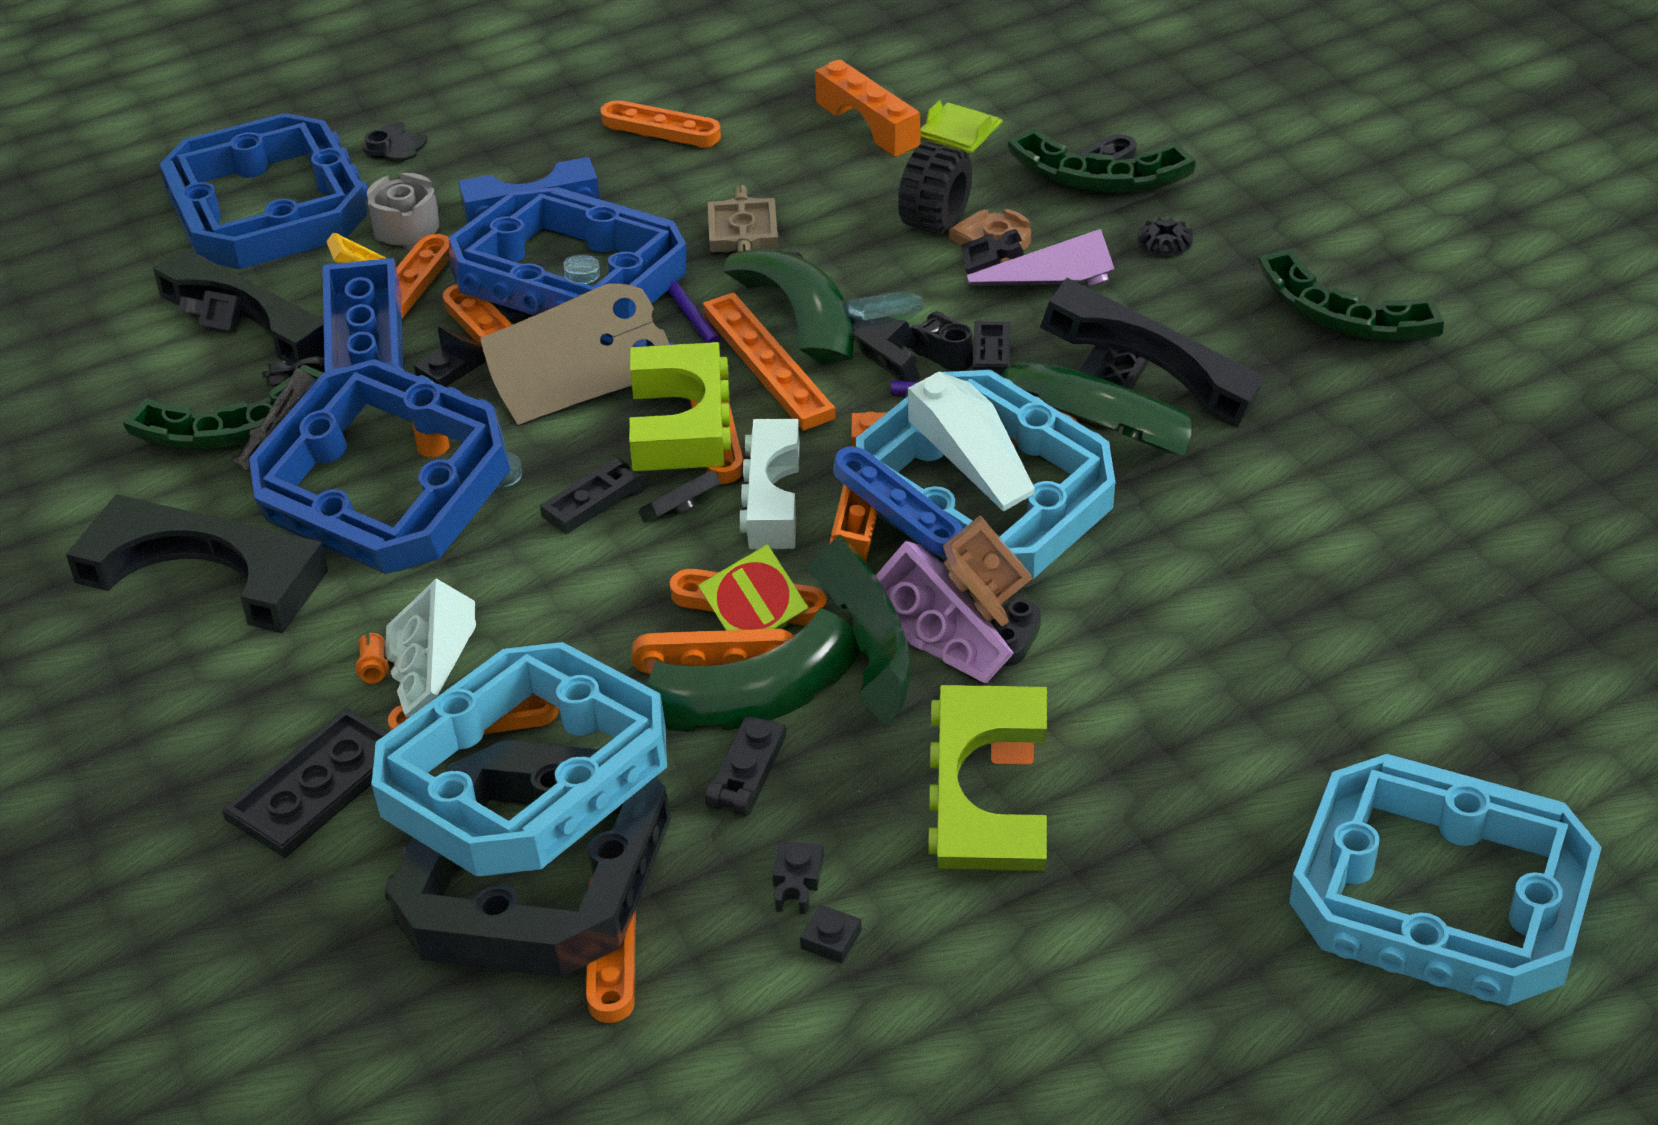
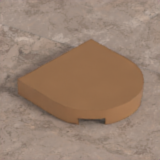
M988 209L971 215L950 228L949 239L962 245L992 233L996 239H999L1005 232L1017 229L1022 238V241L1019 243L1023 250H1026L1031 243L1032 232L1029 220L1022 214L1009 209H1004V213H988ZM1007 257L1001 259L1002 263L1010 260Z

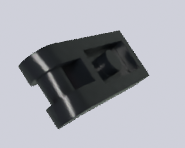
M614 458L540 505L541 517L565 534H568L630 493L633 495L640 494L647 485V477L639 471H631L629 465L620 458Z
M745 716L714 782L712 781L708 785L705 795L706 807L719 810L722 806L733 808L736 814L750 815L786 738V724Z

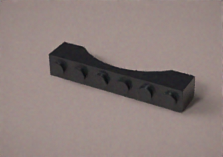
M186 248L153 267L160 296L178 306L180 305L181 297L203 301L205 290L243 298L240 315L252 319L269 333L274 341L278 359L290 361V365H293L302 359L324 356V319L302 309L297 304H293L277 296L275 293L265 290L250 280L244 279L227 268L221 267Z
M1069 278L1064 280L1049 300L1040 325L1041 329L1071 344L1111 347L1132 353L1152 362L1180 381L1194 395L1204 411L1237 428L1254 403L1265 379V376Z

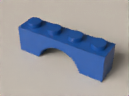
M589 157L558 162L548 176L532 183L510 184L499 181L492 175L458 181L462 209L467 224L510 192L559 187L600 199L597 176Z

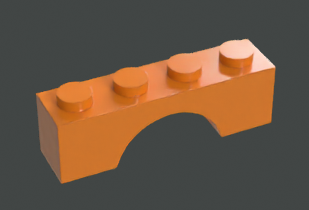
M841 59L832 61L828 65L815 70L816 103L834 116L853 108L857 109L867 121L875 144L894 157L920 145L919 111Z

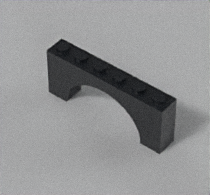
M117 494L66 553L75 583L110 591L115 584L127 575L155 563L178 559H199L223 564L236 570L247 579L245 589L240 595L247 625L284 633L328 572L321 541Z

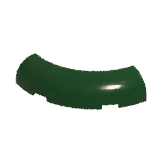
M1033 127L1008 140L1010 154L1036 174L1069 188L1094 193H1134L1161 188L1189 177L1194 173L1196 160L1176 141L1154 150L1137 153L1133 159L1114 160L1113 155L1087 153L1086 156H1081L1068 152L1065 145L1046 136L1037 127Z
M768 248L738 251L732 253L727 258L723 272L747 288L771 286L784 290L796 316L798 350L822 365L853 359L852 324L845 314L842 304L844 298L836 284L824 271L800 256Z
M1293 248L1259 256L1261 270L1276 294L1304 317L1334 332L1366 340L1385 342L1424 340L1439 337L1443 334L1444 320L1432 296L1410 300H1385L1382 305L1362 302L1358 295L1338 288L1330 290L1318 283L1316 276L1302 263Z
M1031 359L1015 362L1004 370L1001 377L1009 379L1016 386L1031 395L1039 397L1044 403L1059 412L1116 432L1122 426L1124 427L1122 435L1166 453L1183 457L1186 454L1191 437V419L1188 413L1172 405L1076 370Z
M303 364L287 380L270 390L268 397L249 405L242 401L231 405L216 407L215 412L196 413L192 412L188 407L168 405L145 397L123 424L129 435L173 448L209 450L249 444L267 438L323 373Z
M839 534L807 569L825 588L835 603L842 609L848 608L852 614L851 618L854 624L852 632L857 640L860 651L868 655L869 665L864 670L861 690L856 697L887 727L906 701L911 676L910 651L899 617L883 586L857 551Z
M819 608L813 619L793 638L769 652L750 659L714 666H682L656 661L647 687L661 695L666 730L693 732L695 731V726L723 725L724 730L738 729L745 716L771 721L810 703L814 699V693L825 687L830 681L835 684L840 680L857 658L860 649L849 624L835 613Z

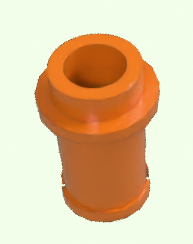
M369 633V645H367L366 635L359 639L360 658L356 662L355 669L356 674L364 682L375 684L382 681L388 674L389 665L384 654L385 639L378 633Z

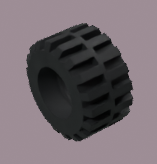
M923 142L914 150L904 169L898 195L899 216L905 225L946 235L949 233V229L959 222L966 208L972 185L971 159L966 151L931 142Z

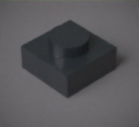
M820 904L800 936V947L803 950L842 964L862 931L861 919Z

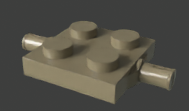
M737 185L733 190L734 198L726 201L707 202L710 252L730 253L749 249L778 248L775 198H750L747 195V187L741 185L742 192L740 193L739 185Z

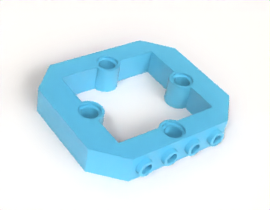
M991 370L942 372L970 382L994 405L1008 436L1016 441L1018 448L1023 453L1033 456L1040 455L1070 474L1061 484L1052 481H1042L1034 484L1035 494L1027 498V513L1000 536L1001 540L1026 567L1034 579L1113 509L1115 476L1109 441L1100 434L1092 432L1077 423L1070 416L1044 403L1039 397L1031 395L1016 386L1009 379L1003 378ZM908 396L856 437V447L868 451L956 519L962 526V529L972 522L971 519L955 510V497L948 489L938 486L923 489L898 473L915 458L923 461H932L944 455L908 421ZM878 511L877 516L879 518L883 519L884 521H886L887 523H889L890 525H892L893 527H895L896 529H898L899 531L913 539L910 535H908L906 532H904L901 528H899L897 525H895L892 521H890L887 517H885ZM936 554L943 560L947 559L946 555Z
M563 642L502 649L376 742L372 788L380 817L477 877L542 869L667 768L666 726L661 695ZM532 694L559 708L563 728L569 734L584 736L600 730L614 738L590 758L573 757L562 762L555 771L556 784L510 821L477 803L471 777L466 773L449 771L436 777L428 773L459 749L470 748L482 739L485 729Z
M1385 754L1332 772L1293 873L1289 903L1321 950L1334 953L1342 958L1377 966L1388 972L1400 973L1420 979L1435 986L1446 987L1476 996L1484 1001H1492L1509 1006L1565 985L1602 847L1564 802ZM1376 808L1439 826L1442 836L1448 842L1455 845L1470 846L1478 843L1481 839L1549 857L1545 873L1534 872L1525 874L1519 878L1515 886L1509 911V921L1518 933L1526 936L1523 948L1446 926L1439 917L1429 913L1421 912L1408 915L1342 895L1345 884H1362L1370 880L1374 874L1379 836L1377 831L1367 824L1372 809Z

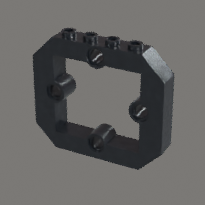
M503 740L450 764L446 772L460 771L471 777L476 801L484 807L487 806L489 800L531 804L556 784L555 771L562 762L573 757L590 758L600 749ZM654 777L611 812L619 814L612 831L600 833L592 838L588 844V855L593 878L579 911L519 905L516 892L510 887L503 885L484 888L473 899L443 896L454 873L463 868L413 837L411 842L406 843L403 848L401 862L395 874L390 875L386 882L385 897L391 904L395 922L421 960L563 977L621 947L671 821L666 787L657 777Z

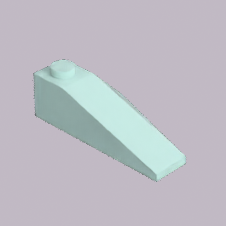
M939 371L908 388V421L1002 511L1035 494V488L994 405L970 382Z
M435 579L386 627L385 655L388 661L394 663L391 674L394 679L400 682L397 693L404 715L408 718L438 696L476 627L475 601L438 579Z

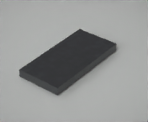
M346 707L222 809L224 819L283 858H286L372 785L375 744L389 732Z

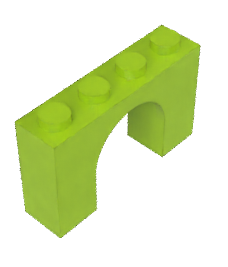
M719 342L630 347L633 399L681 397L698 403L692 409L679 414L630 417L629 443L633 471L724 466V450H731L730 427L723 428V426H730L729 403H722L729 402L728 380L722 379H729L728 358L720 357Z
M940 685V700H932L931 726H940L939 742H931L930 768L939 769V784H930L929 810L938 811V827H929V854L937 855L938 869L1045 871L1047 860V815L994 814L984 811L971 803L964 795L958 782V773L965 759L974 750L983 745L995 742L1046 743L1047 687Z

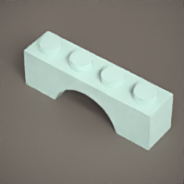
M753 419L752 434L745 435V456L751 458L743 460L744 482H749V484H742L741 489L742 507H747V510H740V533H747L748 549H760L767 544L770 549H795V493L784 491L773 484L787 475L799 472L798 419Z

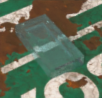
M899 291L848 300L844 302V309L847 316L868 320L923 310V299L919 295Z

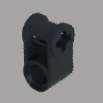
M935 311L929 314L927 320L921 325L910 327L916 339L911 349L917 355L924 356L949 371H963L972 365V330L969 326L959 323L941 312Z

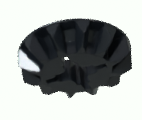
M1158 217L1156 222L1146 221L1145 226L1139 228L1138 243L1144 250L1155 255H1178L1186 252L1192 246L1193 231L1191 228L1186 227L1183 221L1175 222L1173 218L1163 220Z

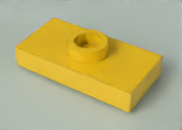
M332 233L326 241L333 260L338 263L387 259L337 233Z

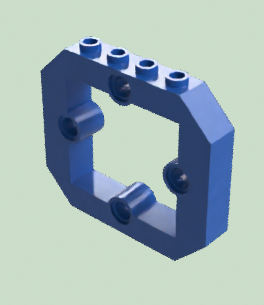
M283 113L186 138L159 164L166 192L194 252L218 265L242 269L325 246L332 233H337L347 238L367 215L365 203L367 200V185L364 180L360 181L357 167L355 164H351L347 149L345 147L341 148L337 132H331L324 120ZM306 155L313 167L317 189L328 195L298 204L291 199H277L265 206V213L218 225L217 223L221 220V213L215 187L203 181L234 173L247 178L257 177L267 171L268 164Z
M559 187L510 192L449 237L450 268L460 293L534 316L602 285L613 283L631 285L643 289L652 304L669 289L673 281L678 282L686 275V243L674 221ZM543 228L586 240V246L593 251L609 252L615 249L623 251L615 253L608 258V275L595 286L546 272L543 267L537 264L516 263L525 257V242ZM621 298L613 305L614 314L622 319L632 317L636 311L635 303L628 298Z
M376 359L323 373L249 457L254 498L267 522L300 537L321 541L323 547L384 574L440 559L511 470L503 431L492 404L484 399L477 400L464 395L456 388H446L436 384L426 376H416L406 372L396 364L388 365ZM367 404L413 422L416 430L420 433L433 434L437 432L462 442L461 446L449 460H433L422 467L418 480L423 492L394 527L356 512L348 495L342 490L331 489L317 495L297 486L317 462L330 463L344 455L347 449V442L343 432Z

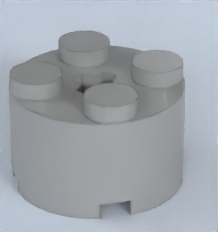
M399 173L400 179L389 181V176L383 177L375 181L367 190V203L374 238L379 242L402 245L404 249L412 250L421 238L434 234L440 228L436 194L432 187V182L427 177L415 173Z

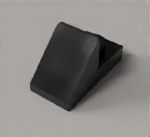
M907 321L857 328L853 332L862 354L896 378L906 382H917L921 378L915 365L917 359L909 350L916 342V339Z
M438 326L441 349L415 364L414 369L416 376H426L434 383L447 387L485 363L486 358L482 345L467 336Z

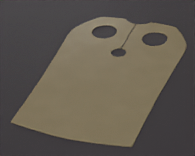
M605 284L538 315L480 338L493 382L518 425L577 403L632 386L630 347L638 340L643 339L649 340L654 346L669 345L665 331L656 327L652 321V311L654 308L643 289L625 284ZM621 298H628L635 303L636 311L630 318H619L613 312L614 303ZM603 334H610L613 337V342L609 346L602 345L600 337Z

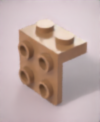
M980 515L943 545L947 556L944 564L950 571L948 575L954 584L963 593L968 589L970 590V594L976 601L974 605L988 622L995 618L1003 627L1009 620L1002 603L1032 580L1033 577Z

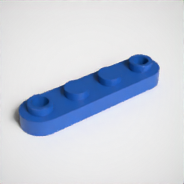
M851 446L842 448L837 452L833 473L840 482L927 550L935 554L946 555L943 545L962 530V526L956 519L868 451Z

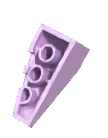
M1099 229L968 274L966 281L968 286L1061 285L1066 278H1069L1079 284L1087 282L1088 286L1092 287L1108 281L1107 275L1111 274L1115 268L1102 231Z
M905 541L875 576L883 586L896 610L907 642L920 650H925L942 659L945 663L983 683H988L1014 654L993 625L981 615L970 595L966 591L963 593L954 584L948 575L950 571L937 556L920 544Z

